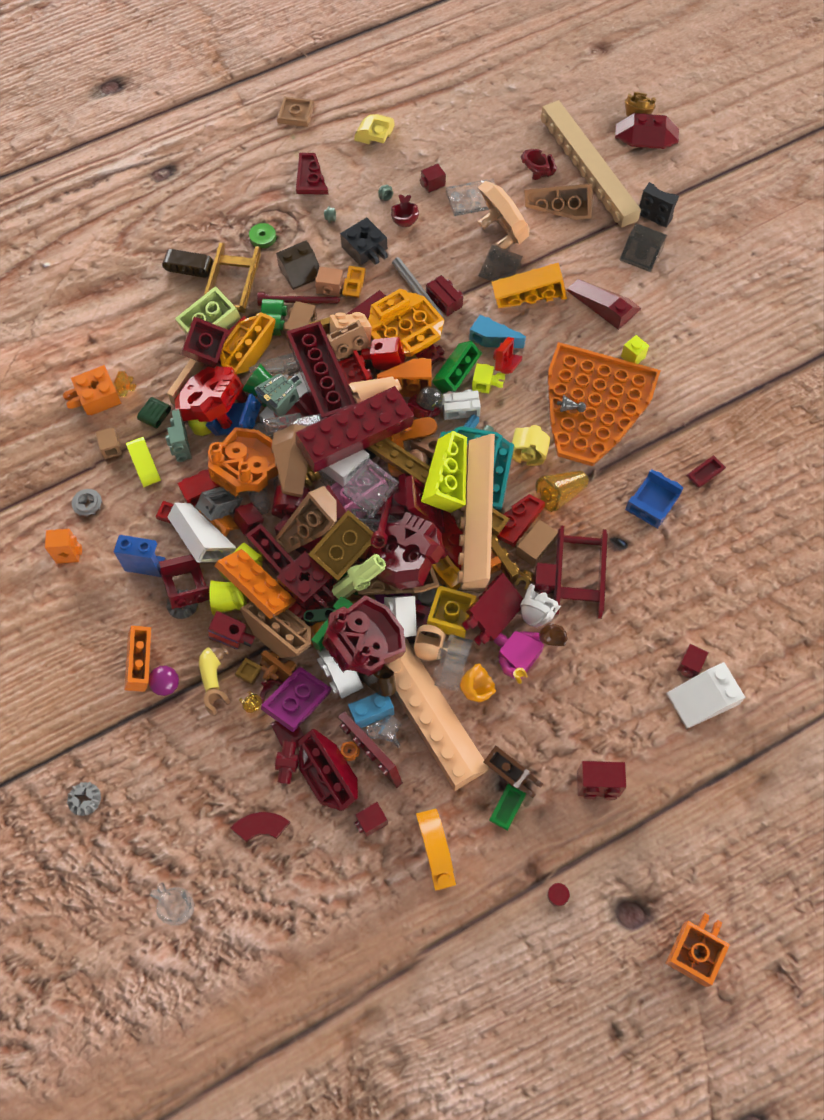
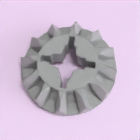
M84 489L73 497L72 508L79 516L84 515L88 517L90 514L95 515V512L101 509L100 506L103 502L97 491ZM89 499V501H90L91 503H90V504L88 505V507L86 508V506H85L84 504H85V503L87 502V500Z
M80 782V784L72 786V790L67 794L68 800L66 803L74 814L79 816L89 815L98 808L101 802V793L94 784ZM86 793L90 800L83 801L81 804L77 796H83Z

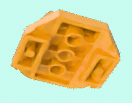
M398 289L373 303L368 319L372 327L371 339L400 337L405 357H411L439 341L444 327L443 317L424 296L409 293L403 289Z

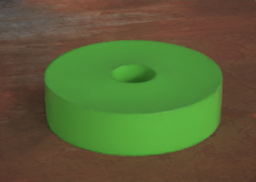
M266 223L254 225L249 231L250 242L253 246L260 248L272 246L276 241L275 229Z

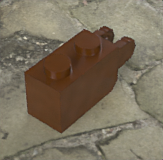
M496 745L483 762L515 788L521 789L532 798L536 794L524 785L529 778L537 787L541 788L543 785L541 781L532 775L531 771Z

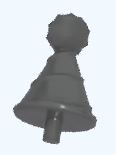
M563 395L562 401H557V405H561L560 412L576 408L579 412L586 410L585 403L580 402L577 404L565 395Z

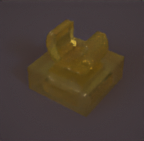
M118 371L114 381L119 397L127 396L128 391H134L137 386L136 384H131L134 378L127 376L125 371Z

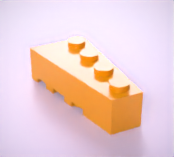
M559 262L492 282L498 308L519 306L522 302L534 304L537 300L543 299L549 302L553 301V298L561 297V300L567 299Z

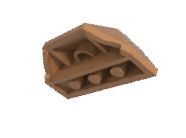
M252 601L241 607V612L253 635L280 658L296 657L311 646V627L289 609L269 619Z

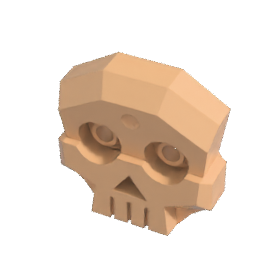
M487 181L481 184L478 189L484 198L489 213L478 221L479 225L485 230L491 223L497 221L508 235L496 243L502 252L513 243L521 244L529 237V226L516 205L501 187Z

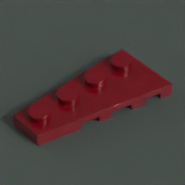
M344 711L338 716L342 723L339 725L346 735L350 734L353 737L352 740L357 747L362 748L368 759L374 762L380 772L398 788L403 782L396 765Z

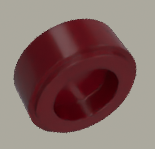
M555 883L549 888L547 897L552 905L563 906L568 902L570 892L564 884Z

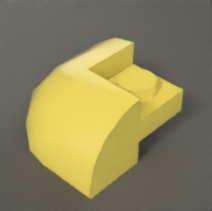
M378 114L365 117L355 133L354 140L370 144L371 140L384 143L386 138L390 137L395 126L394 119Z

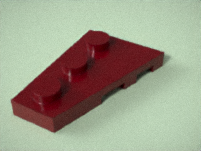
M299 153L296 194L329 195L315 153Z

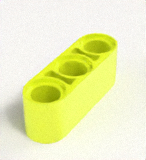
M144 437L127 442V448L143 487L161 481Z

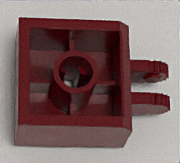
M307 552L300 555L277 576L279 585L289 592L305 610L314 602L325 609L327 604L320 598L322 594H325L332 601L336 599V596L329 589L334 584L333 576Z

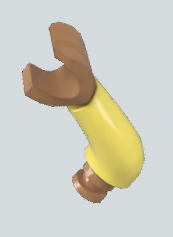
M222 642L219 643V647L215 646L212 649L207 647L199 657V669L206 692L204 696L205 708L213 716H216L217 710L212 705L217 699H222L226 705L231 703L226 694L219 690L217 669L221 665L220 660L224 658L223 655H229Z

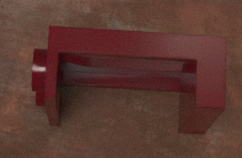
M192 554L159 562L160 574L171 609L183 608L187 605L210 600L209 586H206L200 564ZM191 573L196 589L177 593L172 577Z

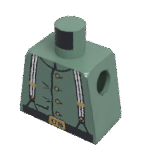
M277 374L254 389L258 398L281 419L298 401L299 394L296 387L302 382L296 374L288 380L282 374Z

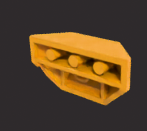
M260 312L256 316L239 322L224 342L220 354L221 366L232 367L237 374L251 371L270 345L276 322L275 318Z

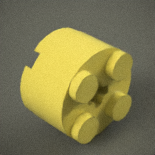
M537 425L516 428L512 440L514 444L512 459L518 463L525 461L527 462L526 465L529 466L543 464L547 457L550 437L541 431V427Z

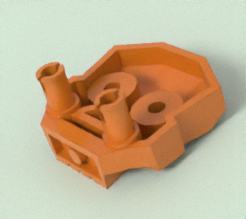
M235 427L223 442H214L209 446L208 470L210 479L216 484L218 483L222 488L224 487L225 490L235 497L244 491L259 493L268 485V480L279 474L277 466H275L274 453L271 450L273 440L259 430Z

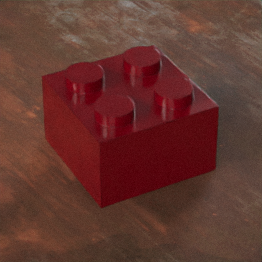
M194 316L180 355L214 368L218 363L229 330Z
M582 761L577 770L578 796H583L584 799L588 800L596 799V797H604L605 800H616L626 789L625 762Z

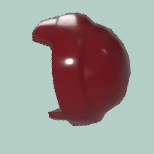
M400 194V204L391 207L392 220L400 227L412 226L419 217L418 206L409 202L411 195L405 197Z

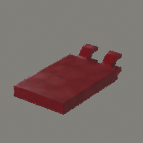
M501 573L466 610L469 617L461 626L466 631L469 628H475L476 625L479 627L481 632L474 638V642L478 646L481 643L486 644L488 641H493L521 610L520 605L524 598L504 573Z

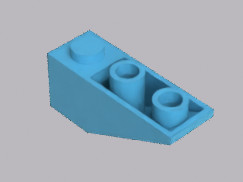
M479 315L470 328L469 340L483 347H500L501 342H504L507 337L514 338V348L525 347L526 336L493 321L489 317Z

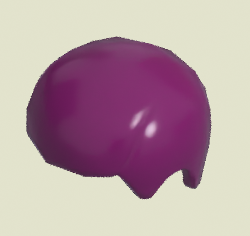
M169 666L156 667L149 674L148 685L152 692L157 695L167 696L172 694L178 687L179 676Z

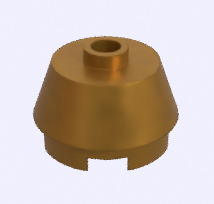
M634 92V95L628 93L627 99H625L626 116L629 117L634 113L652 114L656 108V99L654 97L650 99L646 97L647 94L641 92Z

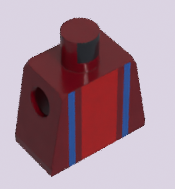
M216 611L208 628L209 640L217 643L222 642L223 645L234 649H239L240 644L249 647L253 645L255 636L246 633V624Z

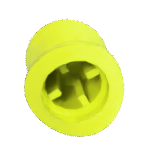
M210 581V607L213 616L216 611L224 613L235 609L241 610V607L247 604V597L232 582Z

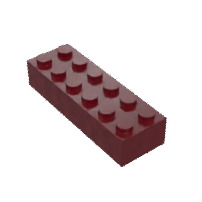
M321 321L286 331L289 347L320 421L355 405L356 402Z
M396 386L297 431L296 445L313 473L411 427L414 414Z

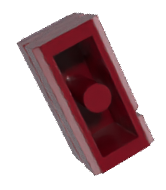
M440 275L435 280L427 283L426 293L446 316L462 308L464 296L460 290H456L449 279L446 280Z

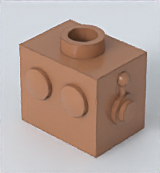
M319 267L317 277H315L316 294L340 297L342 286H344L343 270Z

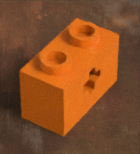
M70 529L46 530L45 549L56 564L79 562V557L82 555V545L78 543L76 536L73 535Z

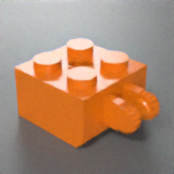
M105 365L71 377L75 388L63 393V398L68 400L66 403L68 409L83 406L86 414L91 416L122 404Z
M706 913L701 917L698 926L689 921L683 923L665 964L699 984L709 987L714 983L728 951L729 944L717 937L722 926V922L719 920L713 924L710 933L704 930L710 916ZM698 949L700 951L698 953L701 954L700 958L695 957L694 950Z

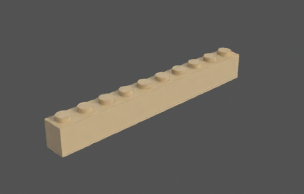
M558 100L543 106L541 114L542 123H545L548 127L549 132L556 138L557 143L564 149L565 154L570 157L573 165L578 168L581 176L586 179L588 184L592 183V189L595 191L597 198L603 202L606 210L613 216L614 221L621 228L637 222L641 212L640 207L562 103Z

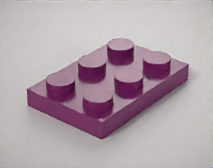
M299 666L261 705V710L294 732L331 693V688Z

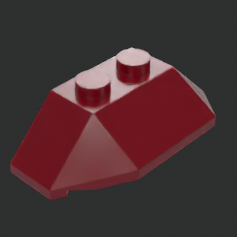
M634 113L616 124L615 138L620 139L631 147L665 149L673 144H678L679 128L665 115Z
M311 729L298 741V747H300L299 770L321 805L344 811L358 799V778L338 746L316 729Z

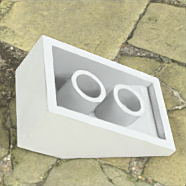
M724 662L702 672L666 693L686 729L738 706L746 698Z

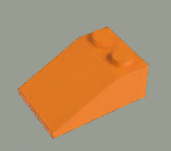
M419 358L409 360L377 374V379L386 377L398 379L401 385L399 392L402 397H412L414 394L429 395L431 394L432 386L431 359Z

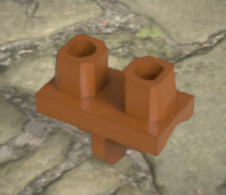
M265 650L261 653L262 660L259 665L262 666L261 670L264 672L263 679L265 681L272 678L275 681L279 679L284 683L296 670L297 665L292 660H288L283 664L280 661L282 658L273 651L268 652Z

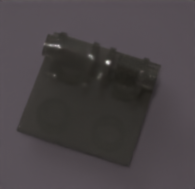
M491 245L478 276L492 282L516 274L517 269L521 268L522 263L520 262L523 256Z

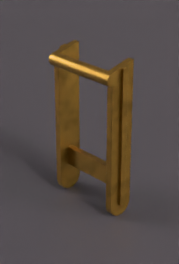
M220 242L204 295L215 287L221 265L249 268L240 305H234L239 313H246L261 256V249L256 246L252 258L224 255L225 244Z

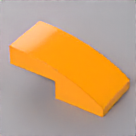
M349 266L347 278L344 281L343 296L360 297L366 268Z

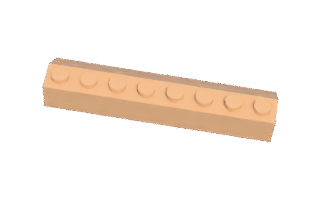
M488 434L469 440L467 445L466 506L460 508L461 511H464L463 517L460 518V528L463 529V535L459 537V546H462V553H459L458 557L461 571L458 572L457 582L461 583L460 590L483 592L490 580L495 434Z
M405 637L406 652L404 655L393 662L385 664L394 672L395 696L450 785L456 791L489 771L490 768L483 763V757Z

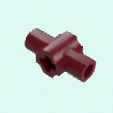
M283 740L282 752H277L275 770H279L278 783L291 784L292 772H297L299 754H295L297 744L295 741Z

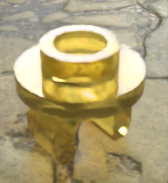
M248 691L249 695L244 700L240 698L239 701L247 713H253L259 709L262 700L258 694Z

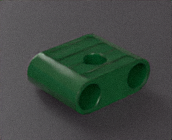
M150 397L138 413L137 420L157 429L170 413L171 406L154 397Z
M331 608L307 610L303 617L308 626H313L316 623L325 622L334 610Z

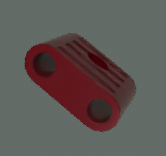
M278 721L270 723L281 747L283 746V740L295 741L297 746L298 741L304 736L300 726L292 732Z

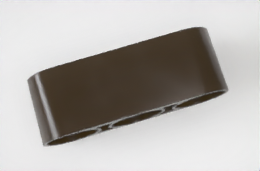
M169 249L164 257L162 267L169 272L206 278L210 274L214 261L205 254Z
M385 664L380 671L369 677L366 674L357 672L360 680L379 695L386 697L395 694L394 672Z

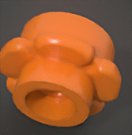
M349 741L341 745L340 751L346 761H354L359 756L360 749L354 742Z

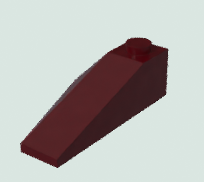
M580 279L567 288L570 294L618 330L641 310V307L629 298Z

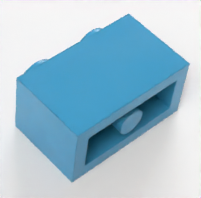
M378 693L348 704L351 717L360 728L394 715V706L390 697H384Z

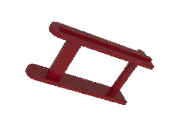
M561 525L557 536L556 580L553 600L557 601L559 606L560 599L598 602L597 619H602L605 606L607 530L603 529L601 538L564 535L565 526ZM564 543L600 546L598 590L561 587Z

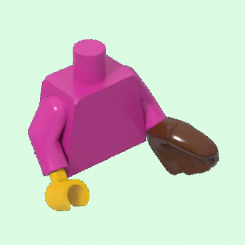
M554 623L546 624L539 633L515 631L510 638L500 633L494 640V643L501 647L498 658L503 673L516 679L517 683L521 684V679L528 677L527 671L542 653L543 643L552 646H565L568 637L564 628Z

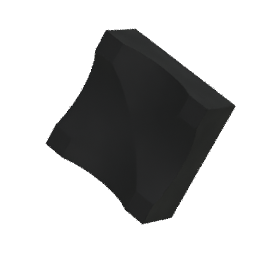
M649 182L642 193L639 205L641 209L640 216L667 228L673 219L674 209L679 196L663 192Z

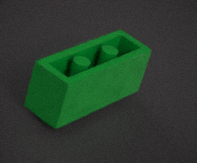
M472 341L459 343L436 374L432 383L442 394L449 391L455 392L482 352Z

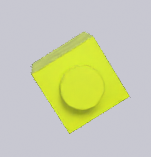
M635 335L624 344L621 358L625 361L639 364L646 358L649 345Z

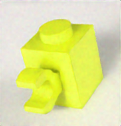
M477 363L472 380V390L489 394L491 385L503 388L504 382L499 381V379L505 380L506 374L497 373L493 375L494 366Z

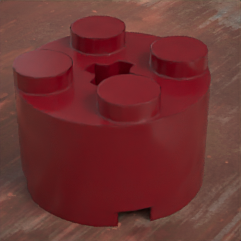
M281 485L277 486L271 514L280 519L286 514L291 517L311 491L304 487L302 497L283 494Z

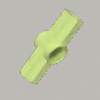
M374 554L361 565L351 567L347 571L348 575L333 586V595L338 599L340 597L348 598L354 592L366 589L371 584L370 580L385 570V561L379 555Z

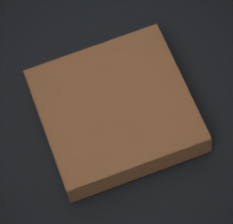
M284 96L278 113L277 123L308 127L314 108V100Z

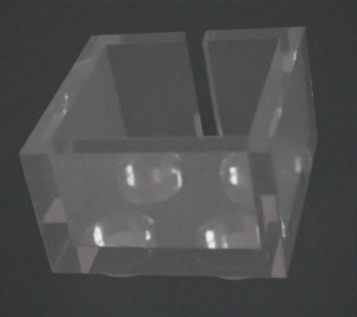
M368 458L344 486L343 494L373 517L383 506L384 502L395 492L399 482Z

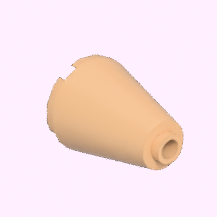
M393 377L348 384L356 404L391 387L396 386L398 391L401 389L398 379Z

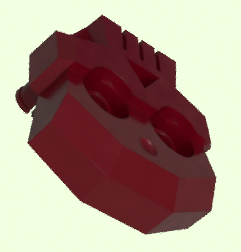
M405 512L401 520L387 523L385 530L388 537L386 546L383 548L371 546L366 559L368 560L374 554L379 555L385 561L386 566L385 570L376 577L379 581L401 590L423 586L432 564H437L439 559H444L448 551L443 546L442 533L434 523Z
M366 595L348 609L341 607L329 615L328 627L322 644L329 651L336 664L338 663L343 673L346 670L357 671L369 677L380 671L384 664L397 660L406 652L404 628L388 606Z

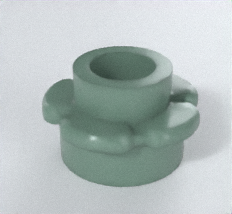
M389 185L381 186L378 191V197L384 201L391 199L393 196L392 187Z
M330 206L327 207V210H324V218L329 223L336 221L335 208H330Z

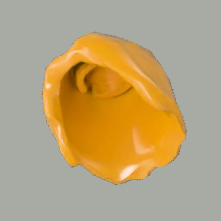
M475 664L462 676L460 688L468 700L479 703L488 700L495 694V683L481 664Z

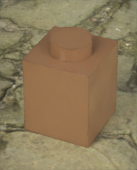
M114 427L96 432L99 449L104 459L122 455L119 438Z

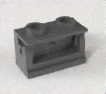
M218 487L202 492L196 507L212 521L235 514V510L240 506L243 498H239L238 495L235 497L225 490L224 487Z

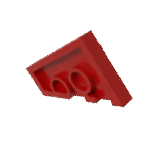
M528 494L512 505V508L503 514L509 518V521L497 538L513 547L545 507L544 501L531 494Z

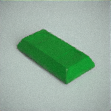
M507 784L489 821L508 831L526 793Z

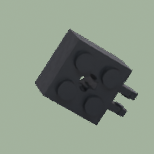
M367 217L340 233L341 247L358 265H363L369 260L375 265L378 264L380 261L377 255L383 259L388 258L385 251L388 249L387 237Z

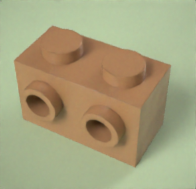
M359 320L327 335L338 360L350 357L354 350L362 351V349H366L367 346L371 345Z

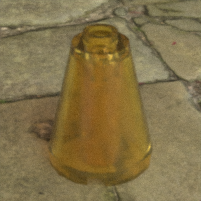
M580 470L545 475L536 481V494L540 493V500L545 502L544 508L549 512L557 511L588 486L589 478L586 473Z

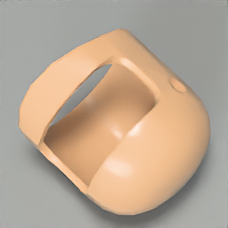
M433 625L420 626L414 643L415 655L426 661L438 659L441 656L445 641L444 632ZM426 631L436 633L440 636V638L429 637L422 634L421 632Z

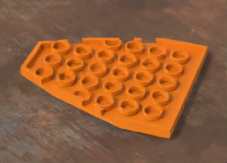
M558 342L548 369L550 424L557 456L594 466L622 440L649 406L661 370ZM565 395L577 404L580 402L585 403L586 410L579 412L576 408L560 412L561 405H557V401H562V397Z

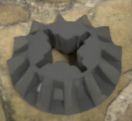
M178 589L177 593L186 592L189 590ZM167 599L166 607L169 614L174 618L185 619L195 613L198 603L183 607L184 610L182 608L171 609L169 599Z

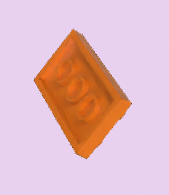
M242 549L218 560L215 564V567L269 619L289 609L296 602L289 592L279 585L274 578Z

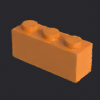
M130 627L127 639L124 688L126 691L145 692L149 682L151 627Z

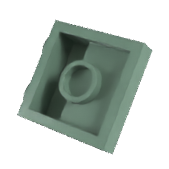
M177 409L172 410L173 418H170L171 427L167 428L169 435H166V441L170 447L171 455H175L178 462H184L192 459L186 427L180 411Z

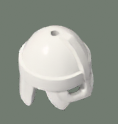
M530 584L520 605L523 620L528 625L537 628L550 622L561 606L558 605L557 601L548 598L546 592L536 593L534 591L535 586Z

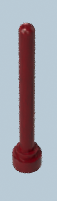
M265 292L257 293L258 306L262 305L263 299L283 300L284 303H295L297 301L302 303L338 304L340 302L339 297L269 296Z
M392 491L386 493L378 529L371 537V544L375 548H383L387 543L388 537L385 530L394 496Z

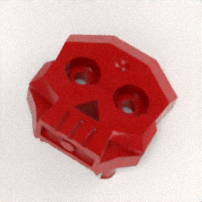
M207 367L186 381L175 398V410L179 409L183 421L198 419L199 422H211L217 419L221 427L227 429L231 426L232 421L226 413L230 410L236 399L238 403H243L248 399V396L242 391L244 385L232 367Z

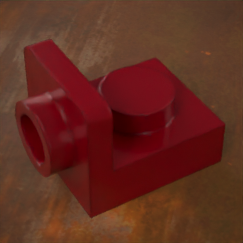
M432 344L415 354L418 359H431V365L439 360L442 362L446 360L444 357L445 351L440 345L437 346L436 344Z

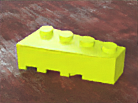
M451 431L438 439L421 502L450 513L466 506V436Z

